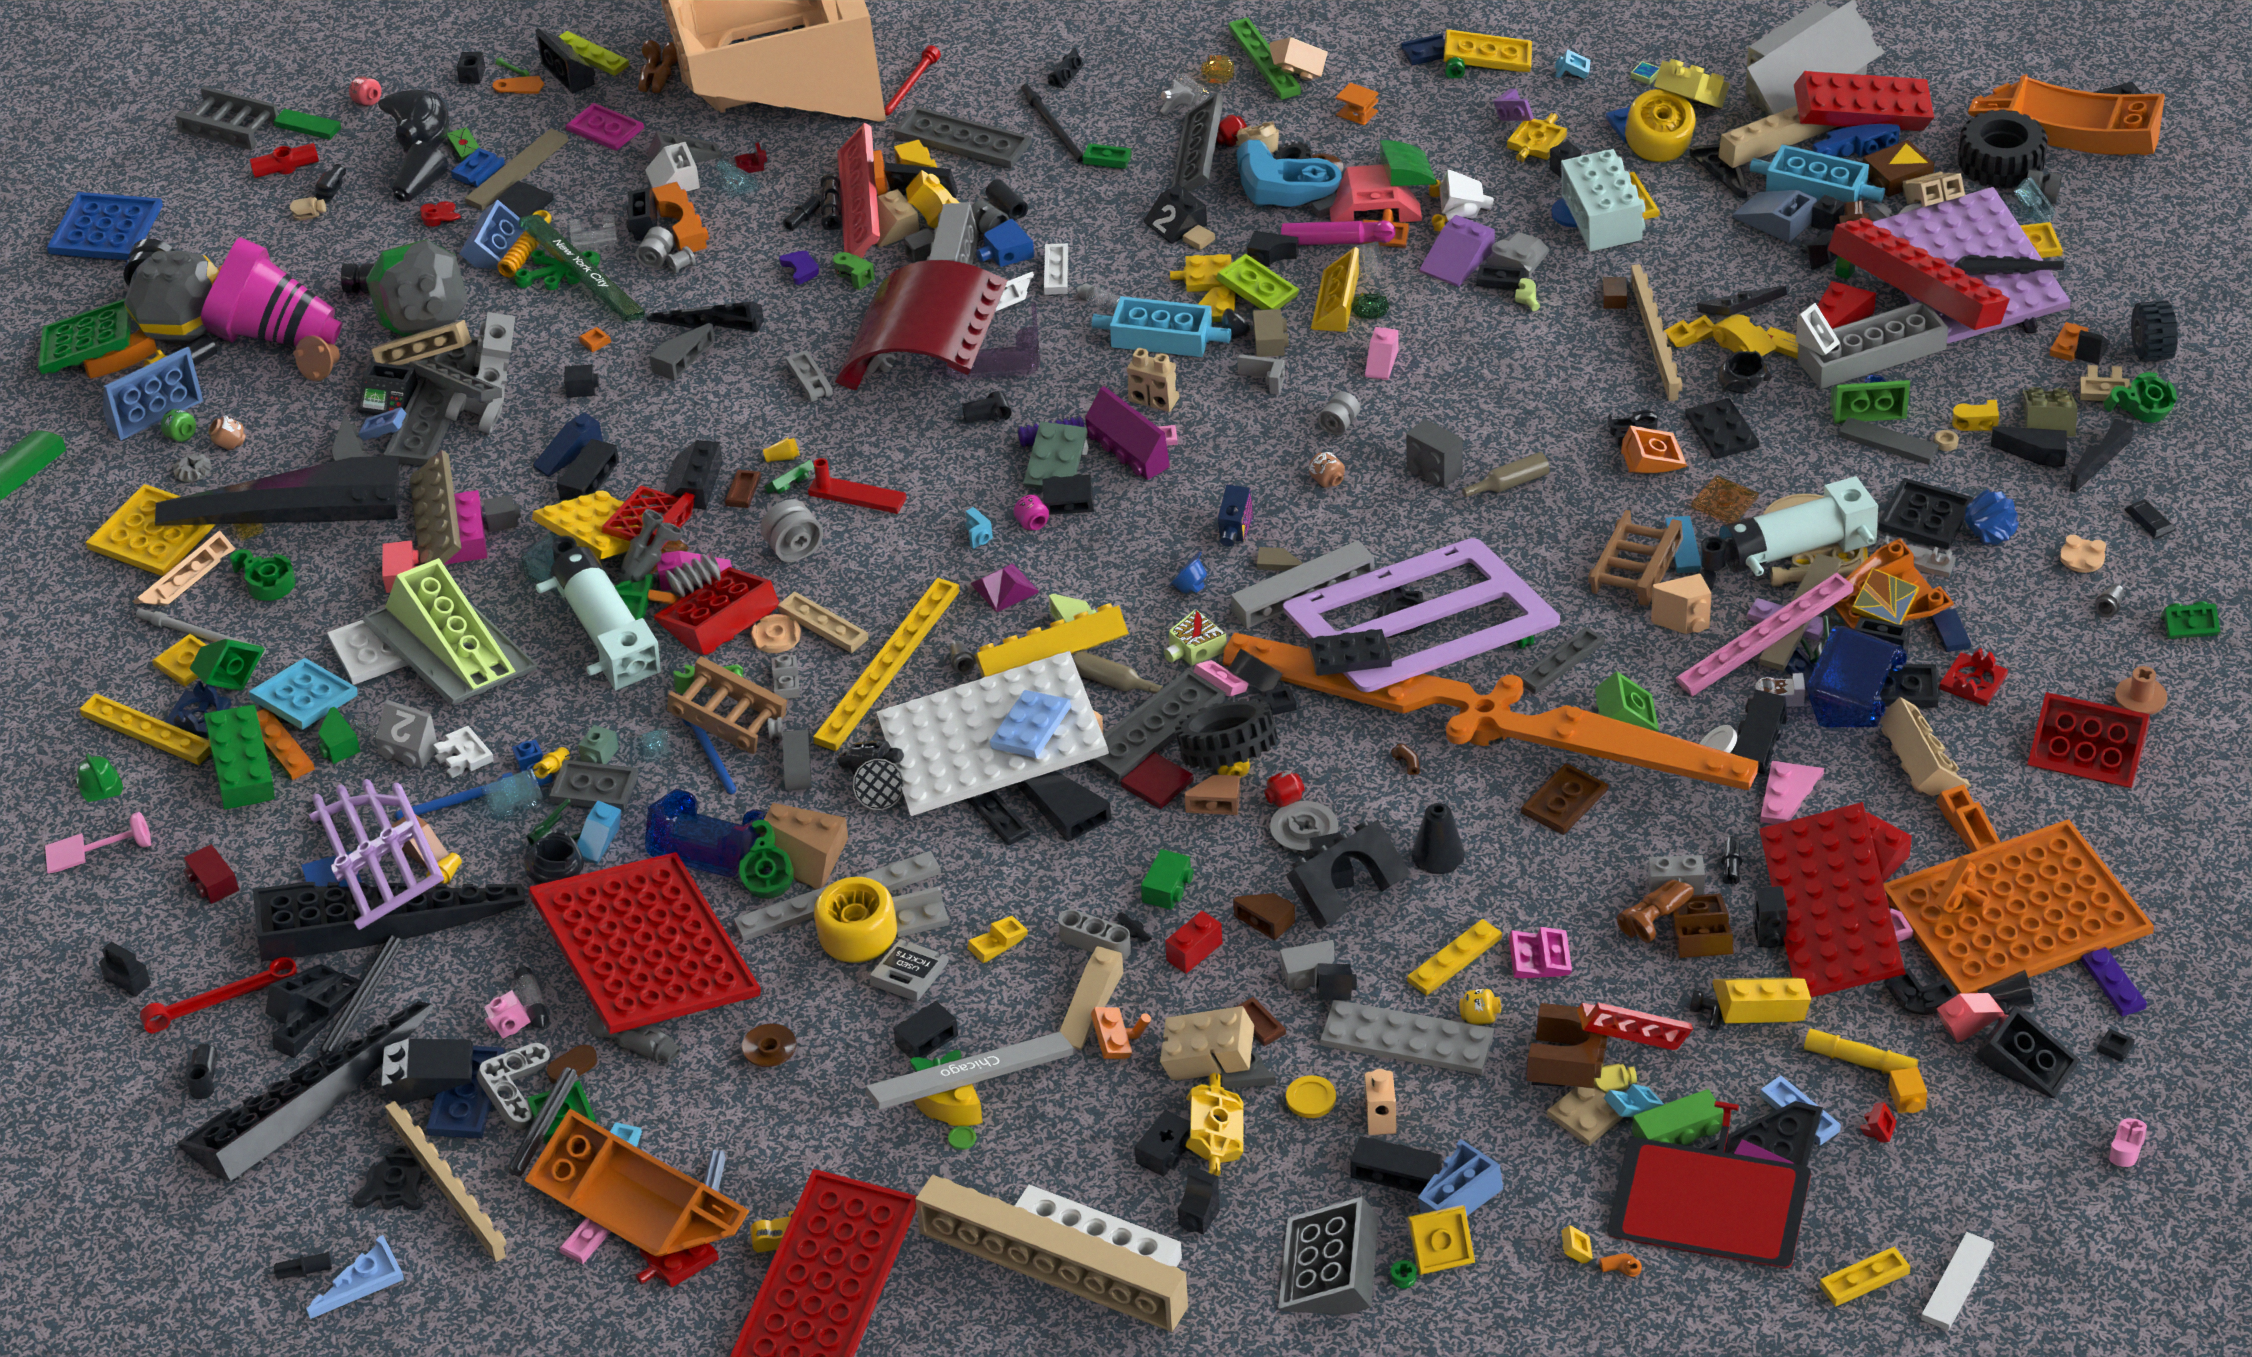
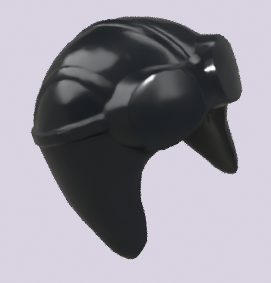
M419 89L406 90L389 94L379 99V108L385 113L390 114L397 122L395 139L402 145L404 153L407 154L410 145L414 141L419 140L429 143L427 147L433 150L438 148L446 138L449 130V114L445 103L435 92Z

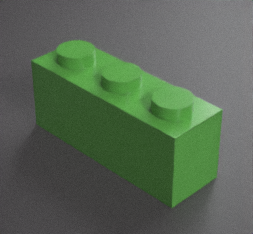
M1706 1089L1634 1115L1632 1133L1637 1138L1688 1145L1697 1138L1705 1135L1712 1136L1721 1130L1723 1109L1714 1107L1716 1099L1710 1090Z

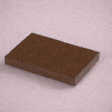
M1565 763L1521 807V813L1565 835L1609 790V784Z

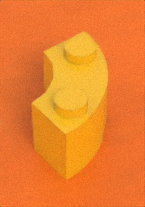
M922 170L906 188L908 203L916 207L925 217L928 226L934 229L938 227V215L942 212L943 204L959 203L940 184L939 179L934 174H927Z
M1734 314L1711 326L1713 336L1722 348L1732 350L1734 353L1738 351L1753 352L1756 350L1761 356H1764L1776 349L1774 342L1760 325L1754 326L1749 322L1750 318L1747 316Z
M972 1084L914 1100L919 1110L931 1119L935 1118L952 1126H971L983 1123L981 1103Z

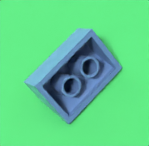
M496 200L482 212L459 254L474 267L498 270L497 265L499 261H501L523 231L532 228L499 200Z

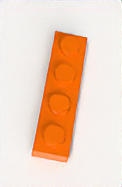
M266 708L257 711L264 745L288 776L294 780L315 770L314 763L274 714Z

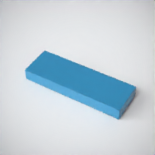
M1690 516L1665 518L1666 528H1668L1672 519L1682 521L1683 540L1673 557L1676 572H1700L1702 570L1701 560Z

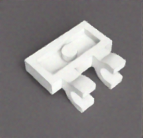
M469 726L447 734L445 742L433 744L434 749L438 753L435 755V759L440 764L446 761L450 766L447 773L452 778L462 774L466 767L473 771L494 762L492 752Z

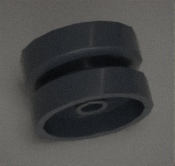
M143 239L136 242L131 247L123 272L126 284L130 286L132 276L137 267L151 257L153 253L157 251H175L173 247L157 239Z

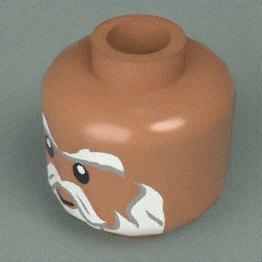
M228 416L215 418L208 431L211 441L226 450H232L236 446L240 447L246 437V434L243 433V424Z
M1330 452L1316 454L1311 459L1309 474L1323 488L1337 486L1343 481L1345 466L1335 455Z

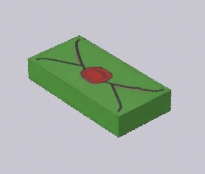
M467 127L447 133V139L461 162L476 149L480 148Z

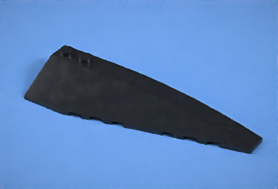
M350 457L157 502L155 526L398 519L400 457Z
M301 882L253 889L261 962L274 961L281 957H304L383 944L391 935L400 937L403 940L473 922L525 904L522 884H487L485 888H478L474 884H463L462 888H448L447 883H438L435 887L429 888L359 930L354 921L361 917L360 911L349 886H340L339 882H328L327 886H316L315 882ZM359 882L371 911L385 903L378 886L370 887L365 882ZM388 883L394 897L408 889L405 883Z
M417 1001L389 1017V1024L373 1026L366 1030V1037L355 1041L350 1039L341 1044L343 1050L332 1055L330 1052H327L290 1073V1080H281L267 1086V1093L256 1097L251 1095L242 1100L244 1106L237 1111L232 1112L231 1108L226 1109L177 1142L179 1148L217 1178L227 1181L240 1179L244 1176L247 1169L263 1163L267 1159V1155L310 1126L358 1087L383 1063L384 1047L406 1040L434 1009L433 1004Z

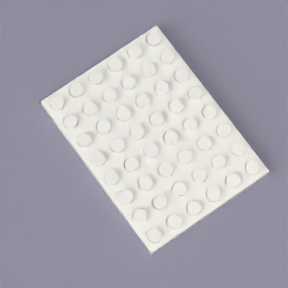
M1070 651L877 711L885 740L889 742L891 748H900L904 753L903 760L895 765L901 771L904 779V787L901 788L911 816L1109 754L1107 744ZM1024 690L1068 698L1071 703V708L1037 758L992 749L990 745L991 738Z

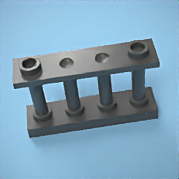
M203 86L201 93L204 102L192 114L179 111L175 115L178 131L181 133L253 150L257 146L254 133L266 120L273 122L278 116L276 104ZM211 106L220 108L211 118L202 117ZM229 111L238 113L229 123L221 121ZM247 116L256 117L247 128L239 126Z

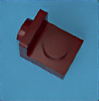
M759 142L755 143L756 153L734 156L738 175L765 171L764 163L767 162V155L765 149L761 150Z

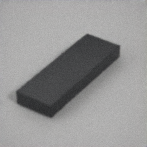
M994 790L967 798V801L1008 846L1030 836L1029 828Z

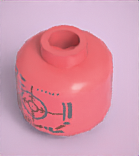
M359 76L350 84L349 94L356 103L372 106L381 97V86L373 78Z

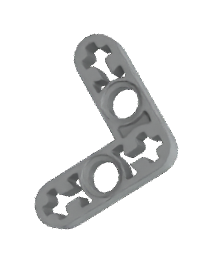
M532 1043L482 1062L478 1070V1082L505 1123L512 1129H524L532 1117L531 1108L513 1083V1080L535 1073L546 1066L550 1052L543 1044ZM515 1061L520 1065V1069H511L507 1062ZM501 1090L507 1091L511 1098L503 1099L497 1092Z

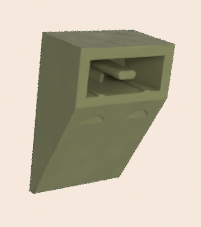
M2030 387L2029 390H2023L2025 428L2067 430V436L2076 437L2078 408L2072 392H2068L2066 388H2054L2053 391H2043V388Z

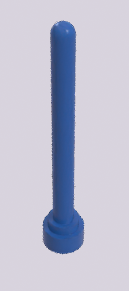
M681 718L686 726L692 727L726 792L734 794L736 786L706 731Z
M512 772L502 774V777L497 778L498 781L415 805L412 806L414 814L418 816L499 791L510 794L517 792ZM402 810L395 812L394 817L396 820L404 817Z

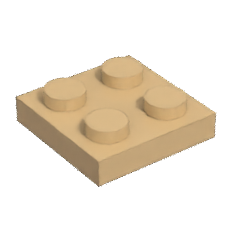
M1595 1086L1594 1089L1575 1087L1547 1110V1116L1588 1146L1623 1118L1604 1099L1606 1094Z

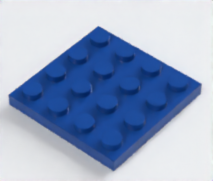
M77 192L47 246L48 253L128 260L131 247L136 242L145 239L163 206L162 199Z

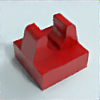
M1885 1102L1874 1103L1872 1111L1864 1115L1867 1124L1861 1125L1860 1129L1864 1135L1876 1137L1878 1142H1890L1897 1121Z

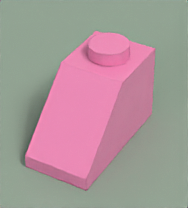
M1375 327L1369 345L1365 377L1389 379L1399 350L1398 330Z

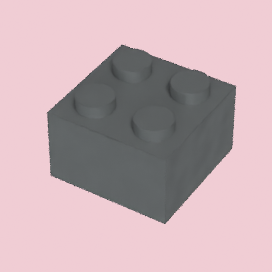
M1423 419L1406 433L1407 469L1412 474H1418L1427 479L1431 484H1437L1445 489L1463 473V438L1427 419Z

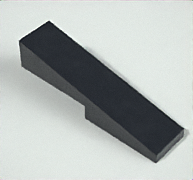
M2115 419L2100 446L2089 445L2072 473L2071 492L2076 493L2132 441L2134 424Z
M342 972L308 997V1007L272 1033L273 1049L295 1058L351 999L361 980ZM347 983V984H350L351 986L348 987V986H345V985H343V984Z

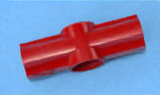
M311 143L292 149L288 146H280L275 148L272 154L252 158L249 161L254 178L277 172L282 175L290 174L297 167L319 162L315 144Z

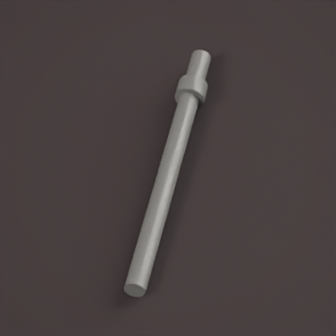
M139 608L136 612L137 618L150 621L152 625L160 628L165 626L213 642L230 639L249 643L169 618L167 614L159 611L150 612Z

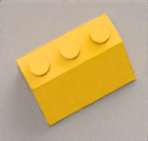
M1801 978L1713 979L1712 982L1725 1023L1803 1021L1811 1002L1806 981Z

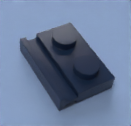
M1442 33L1401 42V49L1404 51L1411 66L1444 59L1445 39H1443Z

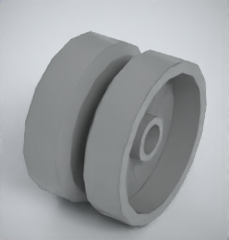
M796 499L784 500L774 505L765 514L760 526L761 535L781 560L788 563L813 554L823 538V527L804 503Z

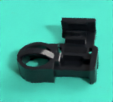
M1650 410L1632 412L1631 418L1612 419L1611 414H1609L1608 427H1610V434L1615 435L1617 445L1622 446L1623 438L1630 426L1656 430L1658 427V416ZM1643 419H1649L1653 422L1650 424H1643L1639 421Z

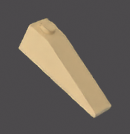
M1097 946L1085 967L1059 1031L1075 1049H1082L1094 1028L1091 1017L1094 1007L1106 1006L1123 975L1122 953Z

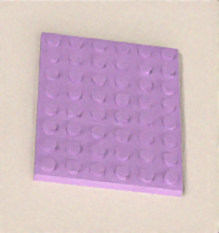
M1994 187L1873 222V225L1879 228L1890 230L1891 234L1895 237L1908 240L1910 245L1927 250L1928 254L1932 257L1945 260L1946 264L1954 267V263L1961 257L1968 255H1979L1980 257L1991 255L2000 258L2004 256H2013L2014 258L2029 257L2030 259L2043 261ZM2037 270L2028 274L2014 272L2013 274L1997 273L1996 275H1986L1985 273H1980L1979 275H1966L1982 280L1984 285L1999 289L2004 296L2010 298L2001 324L1973 330L1931 307L1949 327L1947 343L2024 322L2026 318L2030 320L2032 317L2037 318L2070 308V299L2050 270ZM1905 293L1906 297L1908 298L1911 304L1921 302L1913 296Z

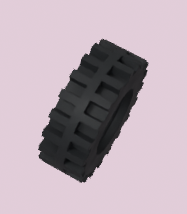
M1241 698L1235 702L1232 699L1227 700L1223 704L1214 703L1212 707H1203L1198 709L1199 712L1188 714V719H1181L1179 721L1180 725L1175 726V733L1184 764L1190 765V768L1193 769L1199 766L1200 770H1205L1208 767L1219 769L1220 766L1224 765L1231 767L1237 762H1248L1249 758H1258L1261 756V752L1271 750L1270 746L1276 745V740L1278 739L1271 707L1266 701L1259 702L1258 699L1247 701L1246 698Z

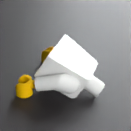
M1447 170L1442 182L1436 180V184L1429 185V195L1432 197L1440 196L1441 210L1443 214H1446L1445 216L1435 214L1432 217L1434 231H1441L1445 223L1450 221L1455 215L1475 218L1480 208L1491 210L1493 206V197L1483 195L1482 183L1480 181L1451 170Z

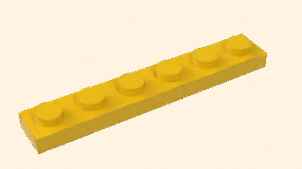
M95 693L79 709L81 716L194 764L200 765L211 754L208 740Z

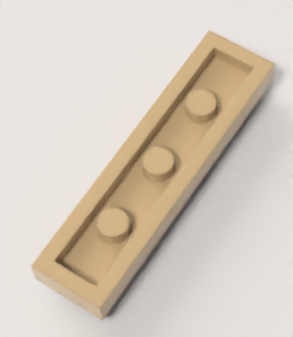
M795 591L778 604V610L781 614L790 616V619H795L802 626L850 653H853L868 640V632Z

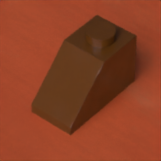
M1275 893L1236 896L1233 899L1234 917L1274 941L1295 923V905L1288 899H1283Z

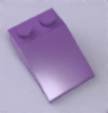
M1455 215L1441 230L1419 272L1459 287L1492 253V245L1495 243V229Z

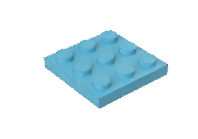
M306 658L301 659L249 691L250 700L302 730L327 715L330 708L335 706L337 709L358 696L357 687Z

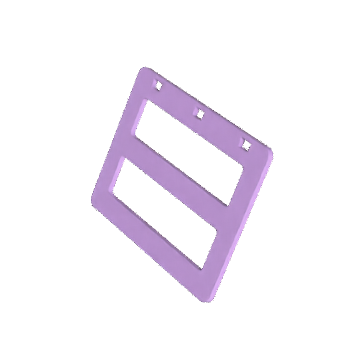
M1475 538L1466 539L1287 600L1283 604L1284 613L1308 638L1339 635L1345 632H1362L1369 629H1382L1386 638L1501 597L1509 598L1526 614L1525 616L1395 660L1390 667L1344 672L1343 674L1362 692H1371L1554 628L1560 624V615L1481 540ZM1454 551L1456 552V553L1451 554V555H1448V556L1445 555V554H1448V553H1451V552H1454ZM1466 563H1472L1489 579L1342 631H1335L1319 615L1322 612ZM1387 574L1389 575V576H1386V577H1383V578H1380V579L1378 578V577H1381V576H1384V575H1387ZM1319 597L1322 598V599H1319V600H1316V601H1313V602L1311 601V600L1316 599V598H1319Z

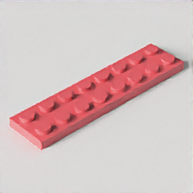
M863 123L838 150L844 252L854 254L860 258H863L866 251L872 245H875L880 238L873 160V138L871 126Z

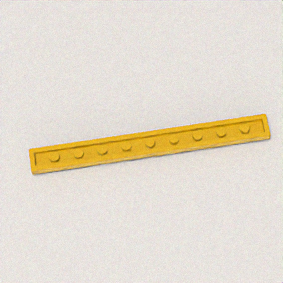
M940 578L934 581L813 736L814 744L833 751L839 749L960 592L959 584Z

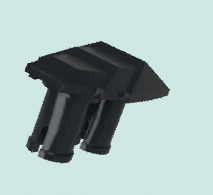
M1821 229L1817 233L1816 239L1804 238L1800 242V251L1808 253L1812 270L1837 258L1838 255L1828 250L1834 230Z

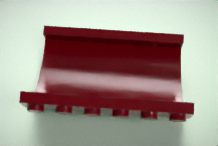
M950 260L920 261L899 268L885 278L876 290L835 382L851 390H857L871 357L889 352H910L931 356L947 362L946 366L968 375L1008 280L979 267Z

